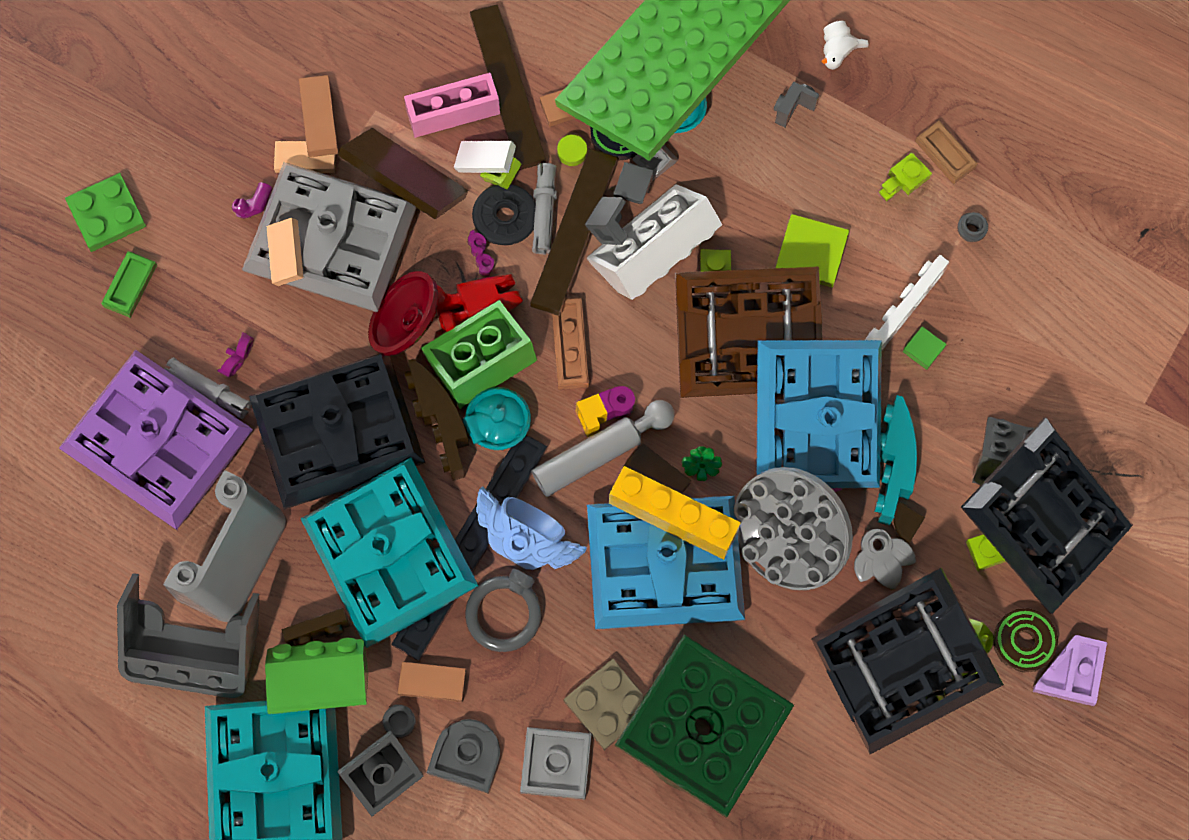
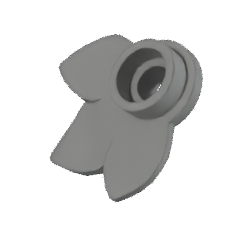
M871 529L861 539L862 551L855 558L854 571L860 582L874 576L883 586L895 589L901 580V566L914 564L916 562L915 554L904 540L891 539L890 535L882 529ZM877 538L882 542V547L878 551L873 547V542Z

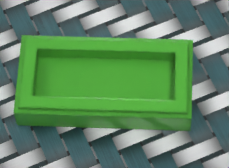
M128 251L101 303L102 306L131 318L157 267L156 262Z

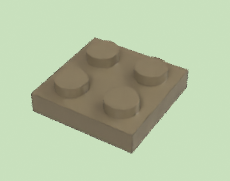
M612 659L564 698L563 701L605 751L619 739L641 704L644 695Z

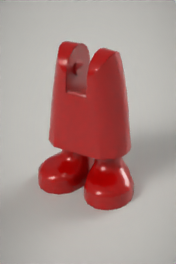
M498 275L456 284L457 293L454 294L445 293L442 287L437 285L439 300L436 316L439 317L443 333L445 334L454 329V327L498 300L501 301L508 312L520 305L523 300L519 291H510L499 295V293L505 292L515 285L516 282L513 275ZM460 307H463L464 309L463 311H459L456 313L451 312L452 310Z

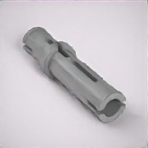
M551 163L537 165V186L533 192V198L536 199L532 252L541 255L549 254L551 250L554 201L557 199V191H555L557 166Z
M174 357L167 362L166 365L170 369L164 368L166 371L219 407L226 409L240 419H243L249 411L245 410V407L250 409L251 402L231 392L229 386L217 384L179 362Z

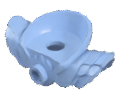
M483 486L479 489L476 507L479 525L488 528L490 546L495 552L529 570L540 568L546 564L557 569L571 564L586 552V546H580V544L571 543V541H560L565 535L564 527L538 508L514 497L505 498L501 506L499 501L489 491H486Z

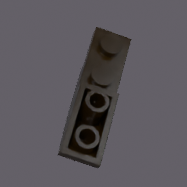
M415 359L408 360L410 371L404 373L409 390L414 388L416 390L418 399L412 400L416 418L423 417L425 427L433 425L432 430L436 444L443 443L445 453L440 454L444 473L450 471L453 481L465 478L458 448L469 446L459 413L438 380Z

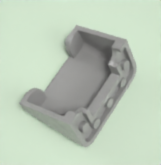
M224 470L216 485L215 496L219 503L231 509V512L202 566L190 561H182L176 564L171 569L163 585L178 602L219 621L228 622L231 618L241 614L285 529L286 518L280 508L243 479Z

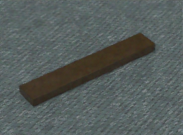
M497 4L470 11V18L487 73H491L497 91L500 116L508 141H512L516 145L513 157L522 164L519 170L546 163L545 154L499 6Z
M593 149L588 150L530 302V307L560 316L591 233L585 224L606 193L617 163V157Z

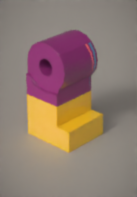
M618 386L576 402L575 411L587 438L599 432L600 424L614 418L622 419L629 417L633 412L635 396L628 387Z

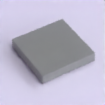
M527 727L520 794L585 800L591 733Z

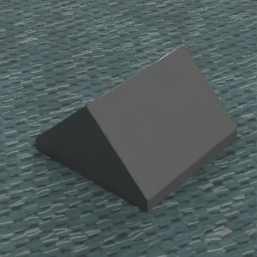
M391 731L337 771L371 817L424 777Z

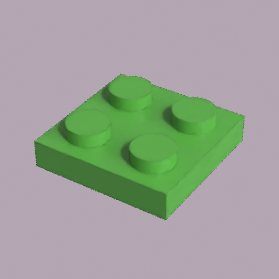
M120 173L65 198L91 252L146 227Z

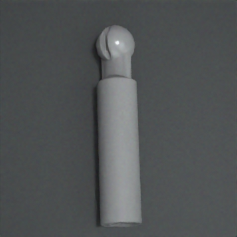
M664 400L653 401L647 406L643 417L636 421H632L627 417L618 420L531 470L532 475L542 493L548 497L641 444V433L650 428L662 430L669 427L674 420L675 411L672 405Z

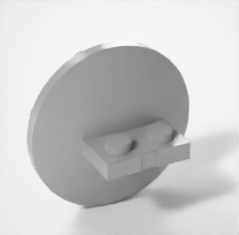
M780 467L758 474L740 491L734 506V514L737 521L741 522L738 530L739 548L743 558L770 583L784 588L810 590L827 584L842 571L852 549V526L844 504L824 481L800 469ZM756 561L766 569L765 572L755 564Z

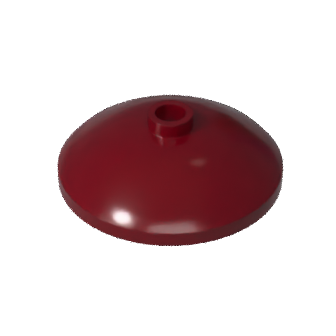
M414 271L399 278L386 290L379 311H373L368 328L369 343L375 351L385 356L404 352L417 343L427 332L436 314L439 300L438 287L434 278L425 272Z

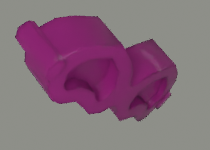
M472 230L468 236L467 243L471 247V254L476 257L479 274L488 277L493 271L494 259L488 254H484L486 249L485 237Z
M242 332L236 351L227 348L226 353L231 355V357L217 371L227 377L235 375L237 370L242 367L244 360L249 356L254 338Z

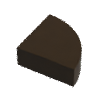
M898 501L893 518L894 527L898 537L909 544L925 517Z

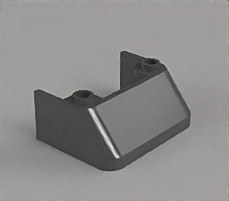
M133 573L117 604L119 673L123 678L134 683L225 698L240 697L248 683L258 636L259 594H252L244 616H236L228 621L225 633L166 624L164 611L158 604L139 599V574Z

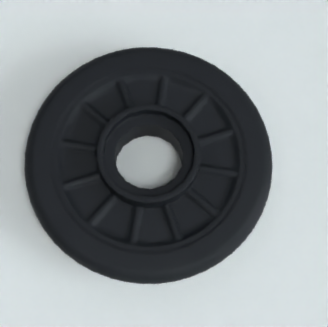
M510 184L508 189L498 185L489 187L479 195L473 206L472 219L478 233L493 244H517L525 240L534 230L535 200L525 189L517 185ZM502 208H509L513 211L514 215L510 220L502 221L498 219L497 212Z

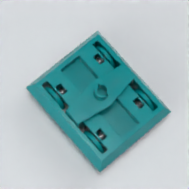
M411 457L300 518L361 639L364 640L366 648L397 631H401L479 586ZM398 484H400V486H401V488H402V490H403V492H404V494H405L404 496H403L402 492L400 491V489H399V487H398ZM408 502L410 503L411 507L416 512V514L413 515L407 504ZM437 539L440 544L439 547L435 549V553L440 561V564L438 563L436 557L432 552L434 547L430 540L434 541ZM444 570H445L446 574L448 575V577L450 578V581H449V582H448L447 578L445 577V575H444V573H443ZM358 583L361 590L356 593L353 585Z
M267 701L205 706L209 840H343L340 778L337 772L339 770L336 708L268 714ZM311 713H313V720H312L313 729H311V722H310V714H311ZM311 737L314 740L315 751L322 752V757L320 755H312ZM317 784L324 785V794H317V810H315L314 792L317 791ZM230 793V802H225V794ZM315 819L318 820L319 833H317V834H316V821H315Z

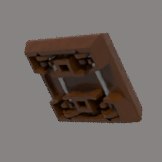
M819 267L675 273L680 398L757 394L758 340H823ZM758 282H782V284H767V290L782 289L781 292L755 293V290L760 289V283ZM729 284H730V287H729V286L714 287V285H729ZM692 286H706V287L692 288ZM801 288V291H790V289ZM714 292H729V294H714ZM692 293H706V295H692ZM776 355L780 358H784V355ZM732 371L733 379L739 381H728L732 380V374H717V372ZM708 372H710V375H696V376H695V373H708ZM789 379L790 382L795 383V379ZM782 386L780 393H784V386Z

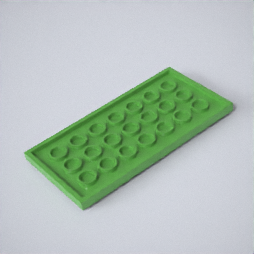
M644 0L555 99L556 107L650 161L790 0Z

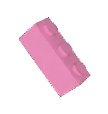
M491 73L404 96L407 115L415 138L500 114L499 98Z

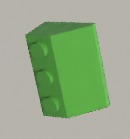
M500 300L421 348L444 389L459 409L469 404L480 392L498 386L537 361L531 340Z
M343 638L338 642L328 643L312 641L306 645L298 646L280 644L267 649L265 674L268 714L367 704L368 666L363 639Z

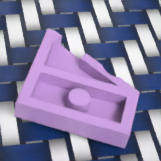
M1075 635L1034 685L1032 692L1090 706L1096 705L1107 642Z

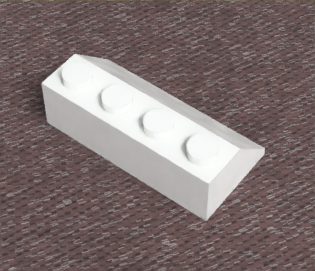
M675 184L622 228L628 235L623 245L602 244L587 259L618 293L633 300L635 297L642 295L654 281L665 276L677 262L688 257L692 250L701 242L711 238L714 232L722 226V223L706 196Z

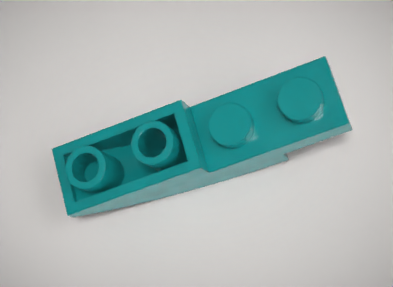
M899 395L896 396L893 404L887 403L883 422H887L888 425L886 433L881 432L880 462L887 463L881 482L886 483L884 494H878L874 512L879 513L877 523L890 525L894 518L898 498H910L916 478L917 449L914 426L903 396Z

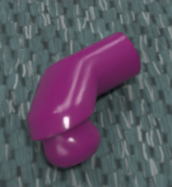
M258 183L253 198L248 200L238 198L232 203L233 212L236 213L237 217L244 219L262 213L273 188L266 183Z

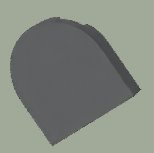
M464 719L453 723L443 730L438 737L426 772L427 775L489 794L500 760V746L496 735L486 724L477 720Z

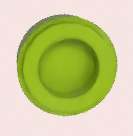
M577 135L563 137L557 146L559 160L567 166L580 165L587 155L586 142Z

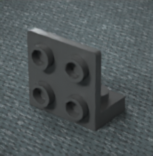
M988 417L982 452L973 474L972 483L982 485L1034 428L1014 424L1003 419Z

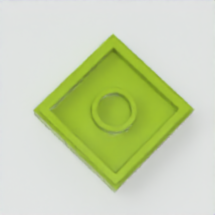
M791 214L775 268L819 267L820 284L833 288L849 230Z

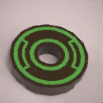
M1030 608L1015 609L1005 614L997 624L993 634L994 650L1000 661L1006 666H1010L1022 673L1035 672L1045 667L1055 656L1058 647L1057 630L1051 620L1041 612ZM1025 632L1032 636L1033 646L1031 648H1022L1018 644L1017 636L1019 633Z

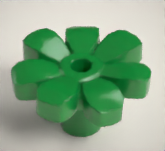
M699 446L696 449L690 450V457L682 459V467L686 475L694 476L696 474L698 481H706L707 474L713 477L720 472L719 468L722 467V459L719 456H714L713 449Z

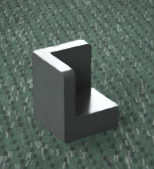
M624 162L614 191V197H622L625 200L642 204L646 193H649L652 185L653 170Z
M602 197L585 224L601 244L623 245L628 237L618 224L622 218L620 211L625 204L622 197Z

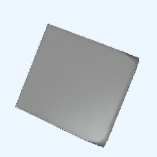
M664 144L650 161L638 154L632 160L640 167L653 170V180H655L678 161V158Z

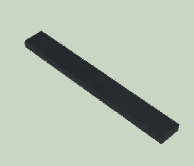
M526 435L518 444L509 449L486 487V491H489L499 501L501 506L507 497L518 499L532 476L531 470L538 466L547 451V446ZM477 504L455 538L472 573L490 545L488 528L480 526L478 522ZM444 570L443 573H444L445 577L447 578V580H448V582H449V581H450V578L448 577V575L446 574V572H445V570ZM457 599L399 631L391 645L420 662Z

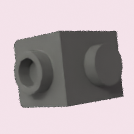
M793 82L785 96L781 94L776 101L773 109L777 112L775 123L786 128L798 104L814 111L820 95L806 84L800 85Z

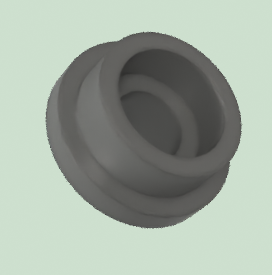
M967 213L958 222V233L966 241L978 242L986 236L988 223L979 213ZM974 225L977 231L972 232L968 230L967 226Z

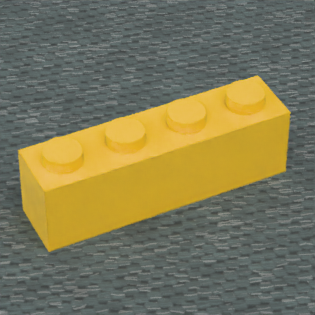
M625 466L609 494V504L723 560L741 522Z

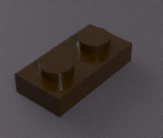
M341 608L281 630L288 645L298 646L306 645L312 642L313 639L323 635L326 638L338 636L350 624L344 609Z

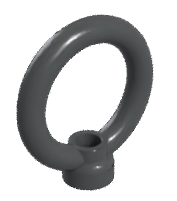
M513 568L509 576H497L487 579L474 589L467 601L465 619L470 634L480 645L492 651L510 652L525 646L532 640L540 626L542 613L540 601L531 588L535 579ZM497 589H509L522 596L529 610L528 622L525 628L517 636L509 639H497L488 635L482 629L478 619V609L481 601L488 593Z

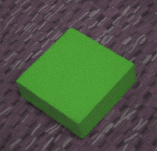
M921 327L904 348L903 353L928 370L947 344L924 327Z

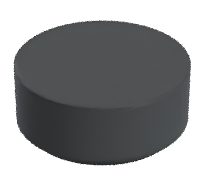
M394 705L383 716L384 729L387 733L391 731L397 739L409 736L415 729V716L407 706Z

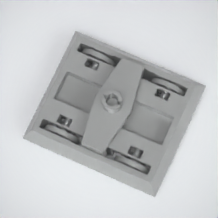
M283 162L242 271L271 280L266 226L294 218L298 220L304 278L286 284L378 312L407 237L416 207L401 197ZM336 273H339V274H343V275H344V276H336V278L334 279Z

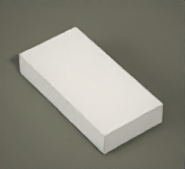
M461 141L454 169L459 173H509L516 145L512 141Z

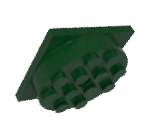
M684 634L614 746L651 769L666 784L687 792L726 818L793 709L794 704ZM697 719H703L709 723L710 732L708 735L700 734L697 736L698 732L695 729Z

